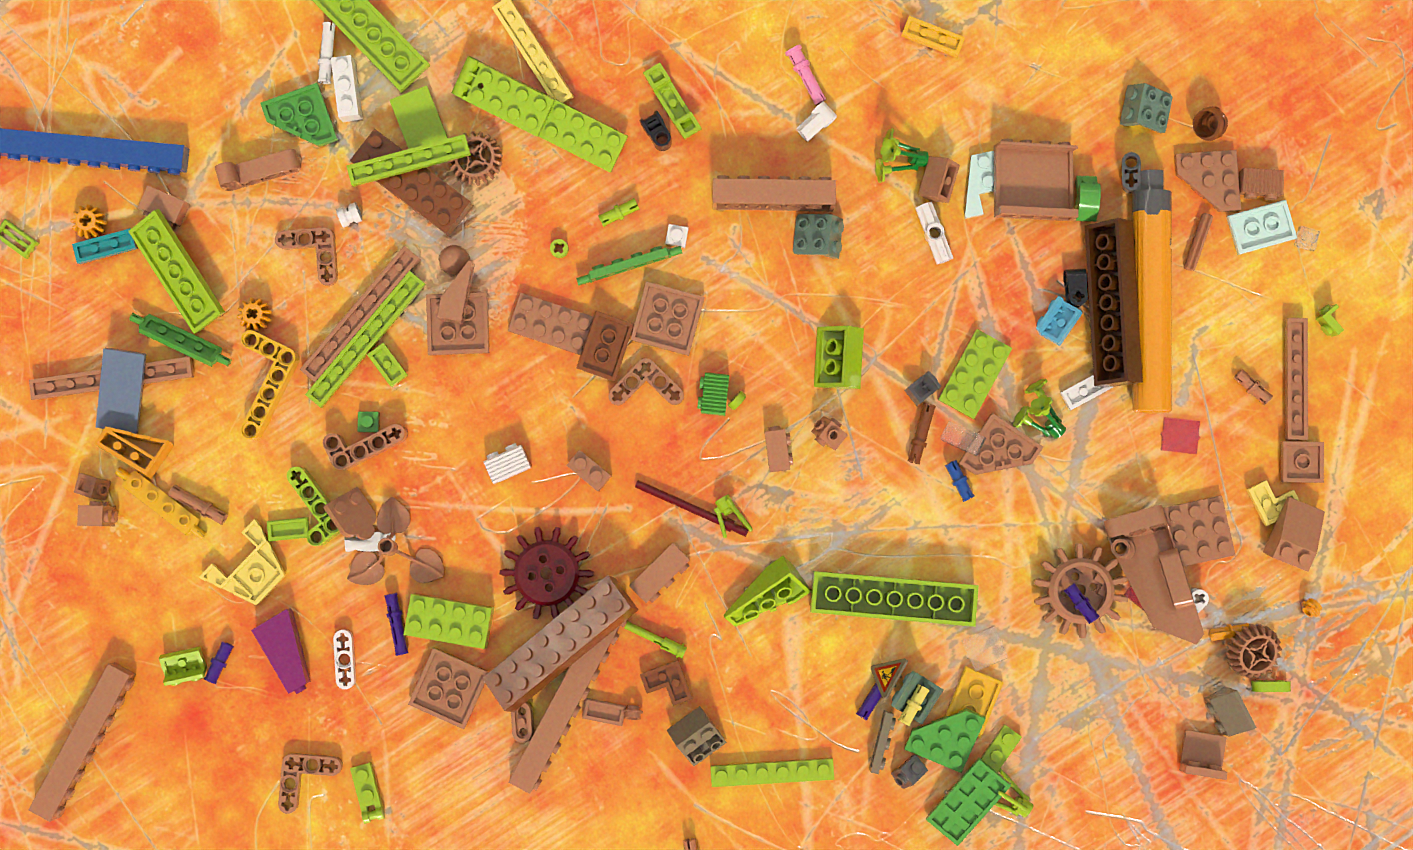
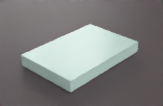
M1286 200L1226 217L1237 255L1297 239Z

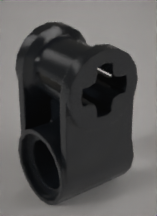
M657 110L650 117L639 120L657 150L666 151L671 147V135ZM665 136L668 140L666 143L660 144L657 142V139Z
M1086 269L1064 270L1063 282L1066 302L1079 308L1088 299ZM1075 294H1076V296H1077L1078 298H1080V300H1079L1078 302H1077V299H1075V298L1073 299V296H1074Z

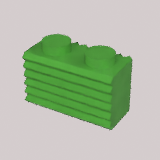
M705 372V377L700 378L699 389H703V397H698L697 409H701V414L725 416L729 375Z

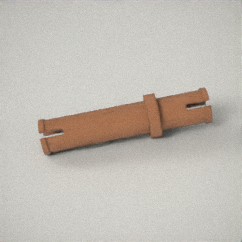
M177 485L170 489L169 497L201 513L202 517H208L220 525H223V522L225 523L228 514L214 507L213 503H207Z

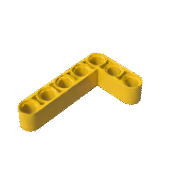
M248 330L241 336L243 346L274 361L241 426L243 437L258 440L264 434L299 364L300 356L296 351L260 333ZM252 335L256 336V343L254 345H250L248 342ZM273 344L274 352L268 354L266 349L268 345ZM288 353H292V361L286 363L284 359L285 355ZM282 371L284 374L281 381H277L275 378L276 373ZM273 389L274 397L269 400L266 396L267 391ZM264 407L265 415L259 418L257 415L258 409ZM254 425L256 427V433L253 436H250L248 433V429L250 426Z

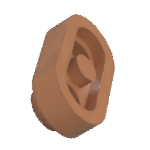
M528 702L524 703L515 712H511L512 735L520 743L531 740L534 735L533 709ZM521 707L526 710L524 715L520 712ZM522 728L527 730L526 735L522 733Z

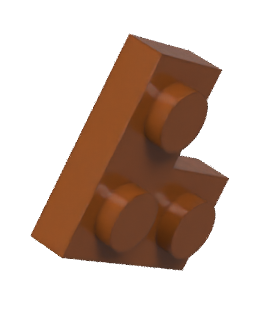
M679 660L640 674L647 694L666 687L673 706L692 699Z

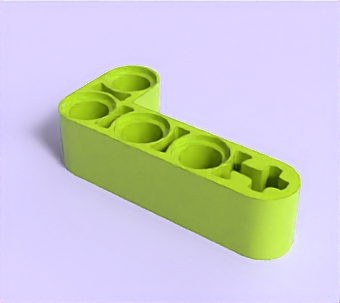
M292 467L287 472V479L319 522L308 531L307 541L313 546L325 545L340 533L338 528L336 530L331 529L330 522L332 520L327 512L320 514L318 511L320 503L326 505L330 503V500L305 468ZM296 472L301 473L299 476L301 480L295 479L297 476ZM310 486L314 489V495L311 498L306 495V489ZM317 531L322 534L320 542L314 540V534Z

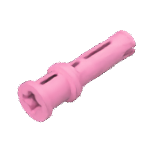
M797 45L786 51L785 55L789 56L794 66L793 70L796 73L798 72L816 106L825 101L826 97L809 67L810 61L806 60L801 51L802 46Z

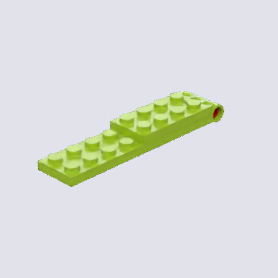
M467 56L451 92L463 100L536 137H541L610 173L628 139V135L471 56Z

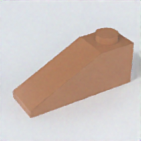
M468 261L441 296L440 302L436 303L435 314H438L437 318L440 320L464 324L475 267L472 261Z

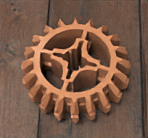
M471 131V137L464 133L468 145L480 144L475 149L470 150V156L477 157L478 155L481 161L474 160L473 162L470 156H466L468 161L465 171L461 168L460 158L448 161L450 164H453L450 169L451 171H456L454 174L456 178L461 176L460 181L462 183L468 179V185H472L474 180L477 186H480V180L487 184L488 180L486 178L488 176L492 180L495 178L492 172L497 174L500 172L496 166H502V162L498 160L503 158V155L498 153L501 148L500 146H495L497 143L495 139L490 141L491 136L489 134L483 138V132L481 131L477 137L474 131ZM486 147L491 151L490 163L483 158ZM478 167L485 168V170L480 173H471L474 172V170Z
M1249 623L1248 628L1242 626L1241 632L1235 631L1236 636L1230 637L1232 643L1227 644L1230 650L1225 653L1229 657L1227 661L1231 668L1237 671L1239 675L1250 679L1252 677L1259 678L1260 674L1266 676L1267 670L1272 671L1273 664L1278 665L1276 659L1281 657L1278 653L1282 650L1279 645L1281 641L1269 627L1258 623L1256 625Z

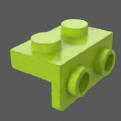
M201 647L167 653L159 657L165 675L163 680L164 686H175L190 680L198 681L205 676L207 665Z

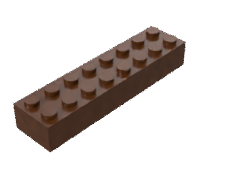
M1115 218L1085 225L1094 386L1116 387L1143 383L1133 221Z

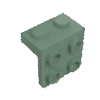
M1146 83L1128 85L1120 124L1123 126L1141 125L1158 133H1165L1172 95Z
M799 214L796 217L793 253L797 255H824L831 259H839L842 250L841 237L844 231L843 219L832 214Z
M912 671L905 676L900 691L894 694L891 706L903 712L907 706L906 701L911 699L917 685L924 686L930 691L921 704L922 709L917 711L914 717L915 721L923 724L943 689L915 671Z

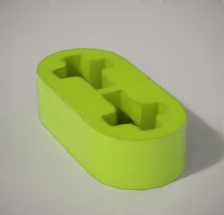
M1253 680L1251 681V691L1291 692V681Z

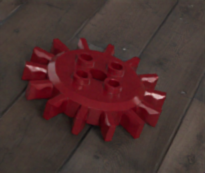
M535 527L534 534L537 540L535 543L530 545L522 535L516 537L518 543L524 549L520 555L513 551L505 550L504 555L509 559L515 560L516 563L514 569H502L499 575L514 576L515 584L507 587L503 592L504 595H509L519 590L522 594V599L516 604V610L523 609L526 603L530 601L535 604L533 619H539L542 606H550L551 615L555 619L560 615L557 606L559 603L564 601L569 607L574 603L570 598L574 591L581 595L589 591L587 588L579 586L578 582L580 577L589 578L594 576V571L589 569L580 570L578 562L587 559L591 554L589 551H586L577 556L574 555L571 548L577 544L579 539L576 535L571 537L566 545L559 543L561 528L555 527L552 539L544 540L542 529ZM541 555L547 557L545 563L540 562L539 558ZM562 566L564 568L563 574L557 573V567ZM544 567L552 570L551 578L544 579L541 576V570ZM529 573H535L536 578L530 580L528 578ZM546 584H552V591L546 590Z

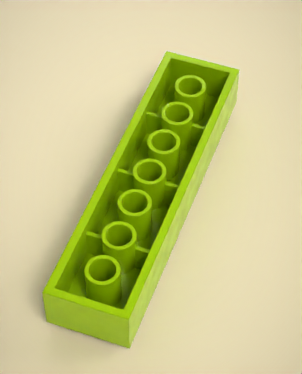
M813 571L810 612L976 627L979 585Z

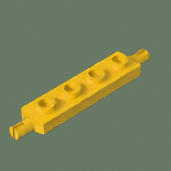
M121 467L118 468L120 472L116 470L115 474L124 480L122 484L124 489L184 535L188 536L193 533L201 540L204 538L202 535L206 536L207 533L198 527L200 520L137 471L134 470L129 474Z

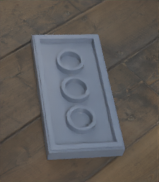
M103 348L95 428L104 429L105 427H111L135 434L138 433L146 363L145 353Z

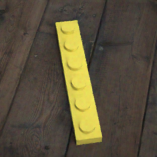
M501 0L493 6L492 9L547 94L564 104L574 97L573 93L512 0Z

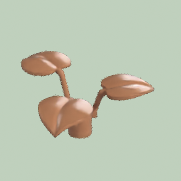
M391 497L384 503L377 517L379 531L383 534L391 533L378 543L379 559L373 552L364 551L359 553L352 562L347 579L359 585L377 583L385 573L384 567L380 564L383 560V555L393 556L396 553L413 561L410 565V574L414 580L420 583H429L442 578L444 575V565L441 558L430 549H420L416 554V558L398 550V545L392 538L395 532L402 533L408 528L411 518L408 510L395 498Z

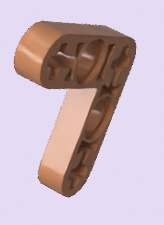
M321 227L284 230L276 234L275 243L283 250L316 248L318 280L323 285L329 287L336 284L338 280L335 235L330 229ZM316 232L315 235L318 237L323 236L324 232H326V234L330 235V238H327L326 242L322 239H316L317 243H314L315 237L313 233ZM304 233L310 235V241L307 244L300 242V236ZM293 234H295L297 245H294L295 242L287 241L286 245H284L280 240L284 238V235L289 239H294ZM326 251L332 255L329 262L321 260V255ZM322 266H327L329 274L333 275V278H330L329 282L323 279V276H326L327 272L325 268H322Z
M648 358L641 359L610 390L608 395L612 404L620 406L647 381L671 405H679L684 399L681 388ZM642 363H650L651 371L649 373L645 371L642 374L645 377L643 380L636 373H633L636 369L638 373L642 370ZM631 376L636 377L638 380L637 385L633 388L626 385L627 378ZM658 376H663L666 379L664 387L660 388L655 385V379ZM670 383L673 385L670 388L673 392H680L678 395L680 399L678 401L676 399L671 401V394L668 391L666 394L662 393V391L668 388ZM623 384L630 393L627 395L624 392L621 395L623 398L621 401H613V393H619L622 390L619 386Z
M290 753L285 756L281 768L278 801L280 811L290 814L298 808L301 774L335 776L343 768L342 760L336 756ZM294 758L295 762H301L302 758H304L302 765H295L293 768H291V764H288L287 761ZM309 759H315L318 762L316 770L308 768L307 762ZM334 761V764L338 765V768L334 769V771H331V767H324L323 771H321L323 764H330ZM287 778L295 780L296 785L294 789L286 787L285 781ZM284 792H295V795L290 796V802L294 805L287 809V805H284V802L288 800V794L284 795Z

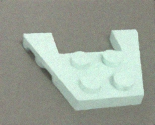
M994 151L971 155L964 212L965 219L982 216L983 209L979 195L994 192Z

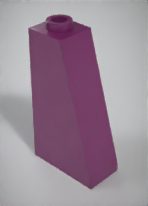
M289 608L251 631L288 694L292 692L298 694L307 688L306 684L311 681L294 613Z

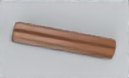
M1204 213L1201 215L1184 264V269L1188 271L1196 269L1213 220V216Z

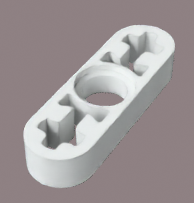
M344 629L336 632L333 638L336 684L339 688L349 689L356 683L354 637L349 630ZM342 633H344L345 637L349 638L348 641H345V648L350 647V651L342 650L339 652V648H343V642L339 641ZM341 654L349 655L350 662L348 665L340 663L339 657ZM351 667V671H347V677L351 678V681L345 685V682H341L345 672H340V668L346 669Z

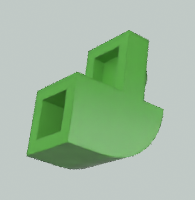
M1076 176L1077 197L1074 209H1078L1076 221L1096 222L1100 208L1101 186L1098 184L1096 176Z

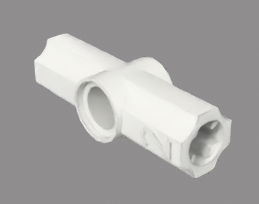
M928 202L916 207L915 210L924 231V238L930 246L936 265L953 259L944 234V228L940 224L933 203ZM929 230H938L939 237H931L929 234Z

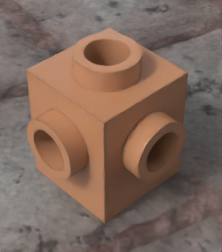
M825 416L815 423L811 431L816 436L815 441L821 446L827 445L833 450L840 446L848 434L840 428L842 424L835 418L828 419Z

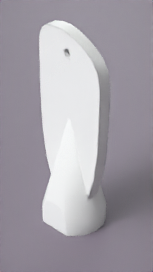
M374 532L373 536L367 540L357 537H345V551H379V541L391 533Z

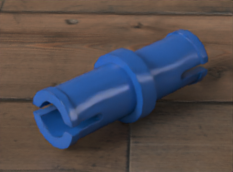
M957 460L946 464L945 467L953 480L952 485L956 486L962 501L965 502L973 498L975 495L966 481L968 478L966 475H963Z

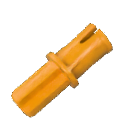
M1249 623L1239 625L1227 624L1225 627L1211 628L1208 635L1212 641L1227 638L1231 640L1230 637L1236 636L1235 631L1241 632L1242 626L1248 628Z

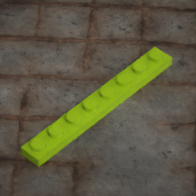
M409 271L305 395L320 408H323L426 284Z

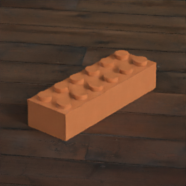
M719 175L717 178H713V210L833 211L836 205V180H831V177H819V180H811V177L802 176L799 177V180L790 179L789 176H780L778 179H770L769 176H758V179H750V176H738L737 179H729V176Z

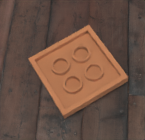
M646 281L630 340L689 356L705 297Z
M487 292L469 293L464 324L437 318L438 314H435L436 303L440 302L443 294H426L429 356L489 353Z
M1222 496L1164 507L1173 540L1178 548L1183 566L1236 555Z
M433 648L408 705L461 729H465L485 685L482 678L489 672Z

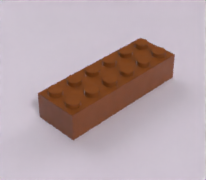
M374 128L350 161L354 164L403 150ZM426 167L376 180L378 184L448 237L451 236L474 206L471 201Z

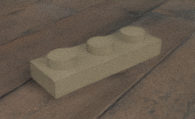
M884 710L869 767L871 773L878 775L879 771L884 769L886 758H883L884 751L889 749L891 738H888L889 731L894 729L896 718H893L894 714Z

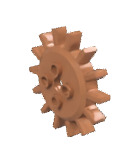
M1081 543L1075 544V558L1072 559L1067 558L1062 548L1056 549V554L1061 564L1055 568L1050 562L1042 561V567L1051 573L1049 580L1045 581L1040 578L1033 580V584L1047 588V596L1036 598L1034 604L1043 605L1050 603L1052 610L1044 616V622L1049 623L1059 615L1063 618L1059 633L1065 635L1069 630L1070 624L1073 622L1078 624L1079 638H1086L1087 620L1078 609H1075V604L1069 596L1063 598L1061 595L1062 591L1073 583L1076 586L1081 584L1085 588L1083 595L1085 598L1088 597L1089 603L1100 616L1093 621L1095 628L1099 633H1105V626L1100 618L1107 614L1111 619L1119 621L1121 618L1119 614L1110 608L1112 602H1128V597L1114 594V586L1127 582V577L1118 576L1112 579L1109 571L1118 564V560L1111 559L1102 566L1098 563V559L1102 554V548L1095 547L1090 559L1084 558ZM1074 572L1078 574L1077 580H1073L1071 577ZM1091 583H1094L1096 585V588L1093 591L1089 588V585Z

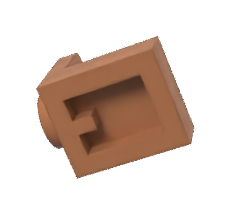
M79 473L74 493L93 499L106 500L111 482Z

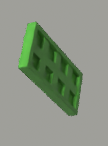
M978 758L928 814L926 820L958 846L1002 797L998 794V791L1006 793L1011 787V783L981 758Z

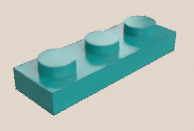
M130 229L72 244L77 264L138 249L137 244L128 232Z

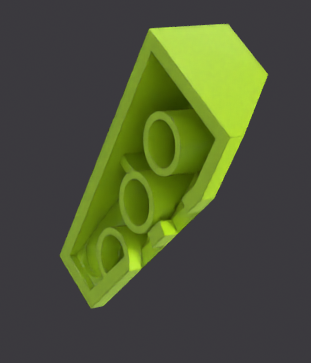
M782 556L762 571L726 611L724 618L737 627L758 618L760 613L768 610L774 612L777 610L776 607L785 603L791 605L809 594L811 590L794 565Z

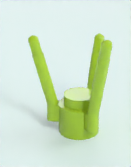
M729 495L715 502L717 508L714 511L718 517L723 538H726L727 534L722 513L727 516L734 512L749 532L753 531V528L736 508Z
M1000 768L998 772L1011 783L1012 788L1021 798L1018 796L1013 799L1002 791H998L1000 796L1012 803V807L997 802L995 805L1012 812L1016 816L1027 817L1033 809V804L1029 802L1030 797L1024 794Z

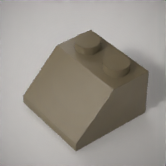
M1224 687L1205 697L1207 702L1205 707L1208 713L1213 715L1217 721L1214 724L1220 734L1223 733V735L1230 737L1257 728L1237 690Z

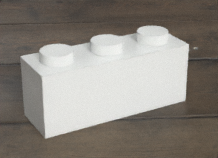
M351 55L332 57L331 64L338 117L342 122L363 120L356 62Z

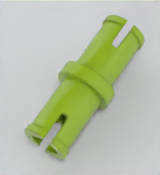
M632 198L619 206L615 205L613 209L598 215L603 227L618 219L623 220L624 216L640 209L635 198Z

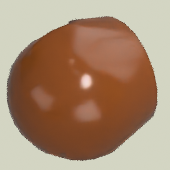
M1218 107L1203 108L1193 119V130L1199 138L1205 141H1213L1226 132L1228 127L1227 116Z

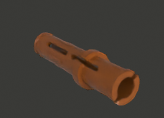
M923 403L915 437L911 440L912 448L907 460L910 463L914 462L920 465L923 449L927 446L925 442L936 408L935 405L930 404L929 407L928 403Z

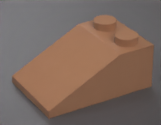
M1287 497L1263 553L1309 572L1317 554L1325 511Z

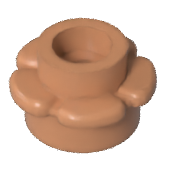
M628 705L627 709L623 710L625 712L624 718L629 720H640L641 714H643V711L639 710V706Z

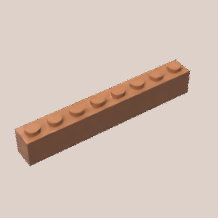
M115 662L107 665L28 810L49 822L57 818L59 819L63 815L66 801L70 800L75 793L74 786L83 778L86 764L93 760L96 746H99L105 738L104 731L112 725L115 719L113 715L123 705L125 701L123 697L126 691L133 687L135 673Z

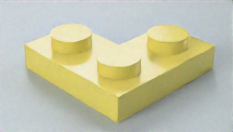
M1267 481L1246 489L1264 526L1277 521L1287 497L1299 501L1294 490H1290L1275 498Z

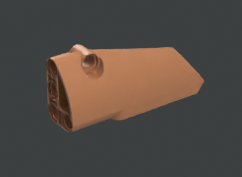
M1157 505L1104 521L1111 551L1117 558L1152 627L1197 645L1204 635V631L1178 548L1173 540L1164 507ZM1119 544H1126L1127 550L1124 554L1116 552Z

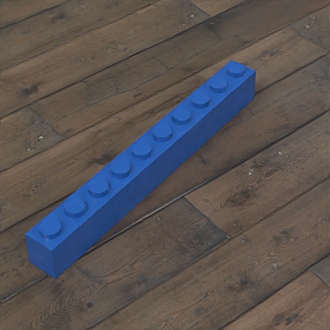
M0 128V158L1 156H7L8 159L20 161L21 158H28V161L40 163V160H48V163L60 164L62 161L68 162V165L80 166V163H84L93 168H100V165H106L109 169L120 170V167H128V170L140 172V169H148L150 173H160L161 170L168 171V174L180 175V172L187 173L190 149L185 145Z

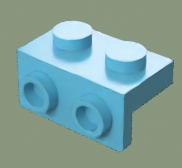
M1058 296L1056 300H1052L1049 304L1047 313L1040 317L1036 329L1039 335L1060 346L1082 315V311L1065 302L1061 296Z

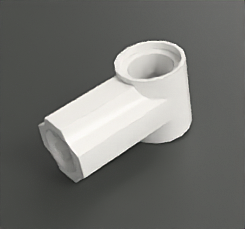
M823 101L796 130L808 142L821 129L828 127L837 118V115Z

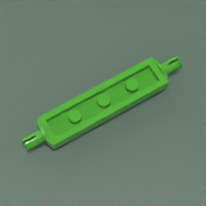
M662 246L654 247L647 254L639 252L631 255V259L623 260V258L613 260L611 265L605 267L604 264L592 267L593 270L587 273L588 275L576 278L578 286L589 282L592 283L683 254L681 246L671 249H662Z
M135 313L130 315L129 320L139 324V333L211 367L216 362L227 367L231 364L232 359L221 355L222 348L151 314L144 318Z

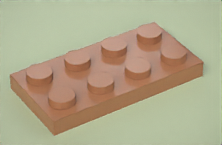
M520 293L508 332L581 355L593 316Z

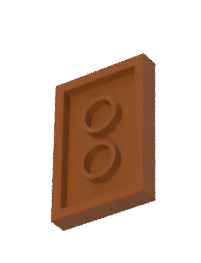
M595 311L576 369L615 382L634 324Z

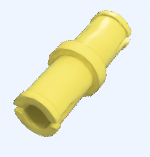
M918 684L911 699L906 701L907 706L898 720L910 727L917 711L922 709L921 704L930 690Z

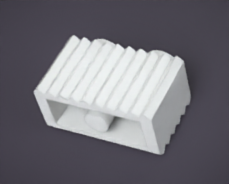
M514 443L505 447L506 452L498 454L497 451L486 456L487 460L483 462L493 484H497L532 468L522 445L517 446Z

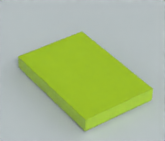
M427 85L390 99L408 149L448 139Z

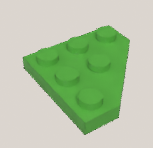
M318 83L260 103L266 121L273 126L319 147L338 141Z
M966 708L959 711V713L934 720L930 724L913 728L904 746V750L962 773L986 717Z

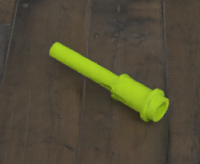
M629 621L625 625L624 629L660 645V649L676 655L677 659L678 657L683 658L687 649L684 643L681 645L666 636L662 638Z

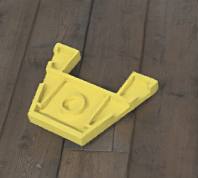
M254 519L241 533L256 546L255 550L229 577L215 564H211L199 578L258 605L286 574L259 522Z

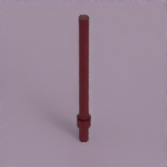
M637 481L635 488L719 525L717 515L644 482ZM723 518L726 531H734L746 537L749 531L747 528L736 524L732 519Z

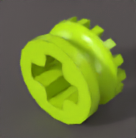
M556 239L550 245V251L556 258H563L568 254V245L564 240ZM556 244L564 245V247L562 248L564 251L563 253H560L559 251L556 253L554 252V250L556 249Z

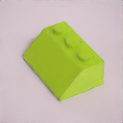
M853 326L817 327L814 387L860 389L864 328Z

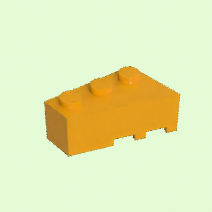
M105 427L94 443L100 449L150 479L155 475L174 446L168 440L152 438L111 427Z

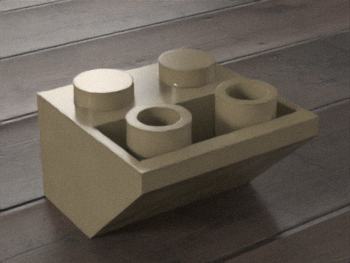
M700 706L667 729L677 748L693 766L702 762L706 757L727 743Z

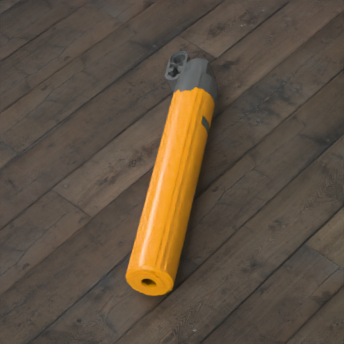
M1129 152L1122 159V189L1126 193L1132 194V221L1143 383L1132 384V410L1135 413L1144 414L1169 413L1172 411V249L1170 248L1172 240V192L1163 190V170L1141 171L1139 155ZM1128 159H1134L1137 165L1128 167L1125 162ZM1129 174H1133V187H1129L1128 184Z

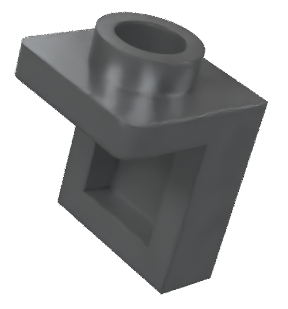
M928 371L904 391L918 406L937 391L941 385L937 378Z
M915 754L900 768L894 770L891 775L894 777L895 782L902 789L913 786L928 769Z

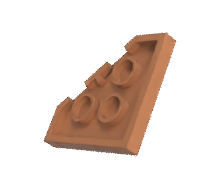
M1236 150L1174 155L1176 176L1190 185L1191 189L1200 197L1205 198L1211 203L1214 209L1218 212L1241 210Z
M992 413L958 464L974 475L1033 464L1043 446Z

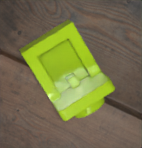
M1337 304L1332 306L1326 305L1319 311L1321 315L1316 318L1321 325V330L1331 337L1337 336L1344 331L1331 315L1339 308Z

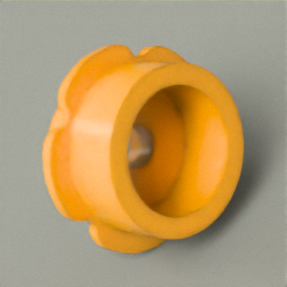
M1309 598L1306 602H1302V610L1307 616H1319L1322 607L1316 600Z

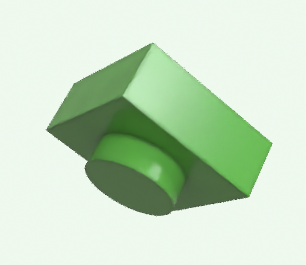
M358 412L357 432H379L380 412Z

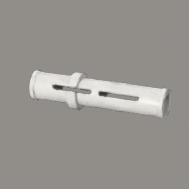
M323 22L322 24L323 30L321 53L318 60L319 76L317 82L322 83L323 81V84H331V58L333 57L336 27L334 23L330 25L331 22Z

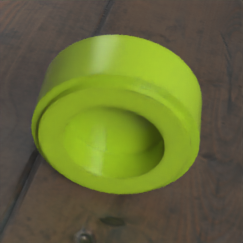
M739 391L728 403V406L735 410L745 400L746 394Z

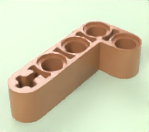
M295 149L280 151L236 165L232 162H224L215 166L219 185L225 191L241 189L301 170Z
M393 424L347 447L342 436L331 433L324 437L323 447L334 468L349 470L403 443L408 437V431L402 425ZM395 429L401 431V433L399 434L400 438L391 437L389 439L387 437L394 435L396 433ZM335 437L338 440V445L332 449L329 443ZM381 437L384 444L381 448H376L375 440ZM363 446L365 448V455L358 457L357 449ZM344 455L347 458V463L341 467L338 460Z

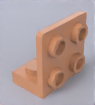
M1185 730L1179 770L1185 774L1227 780L1228 772L1222 770L1226 737Z

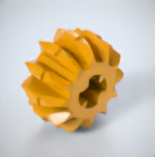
M87 204L86 208L79 206V213L73 212L76 218L70 221L75 224L72 229L78 231V236H85L86 239H91L92 235L95 238L99 237L98 231L105 232L101 227L107 224L105 220H102L106 215L100 212V208H93L92 205Z
M250 297L249 303L242 301L244 308H237L242 314L236 316L237 319L242 320L240 326H246V330L254 329L256 332H259L260 326L264 329L267 328L264 322H271L267 315L272 314L271 310H266L269 304L263 303L261 298L255 301L254 298ZM253 311L258 312V313H256V315H257L256 318L251 317V316H253V315L251 314Z

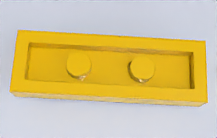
M911 16L908 17L901 35L904 38L956 58L965 40L963 36Z

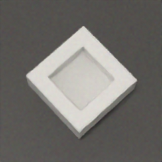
M669 224L665 245L685 248L689 227Z

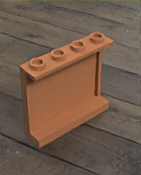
M1001 139L1000 142L994 145V218L1072 221L1078 218V209H1074L1073 151L1078 149V145H1071L1070 142L1051 144V141L1032 143V140L1013 142V139Z

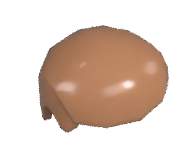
M449 245L440 252L438 260L440 268L445 273L454 276L458 275L465 264L470 261L468 252L461 246Z

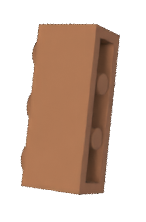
M672 543L629 586L645 603L649 600L653 603L661 595L658 591L663 586L668 588L675 581L673 576L678 572L682 574L690 566L688 564L690 559Z

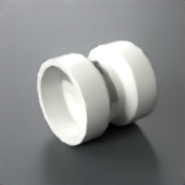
M356 202L349 204L346 208L340 207L336 209L343 228L349 226L352 222L358 223L363 221Z

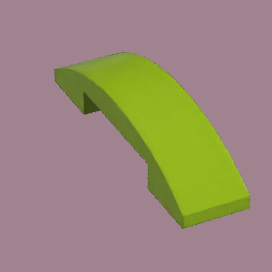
M661 63L643 72L662 107L684 140L702 130L696 118L689 111L672 84Z

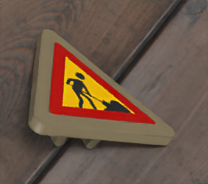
M904 658L871 666V672L883 699H887L893 688L896 687V683L902 677L901 674L908 663L907 659Z

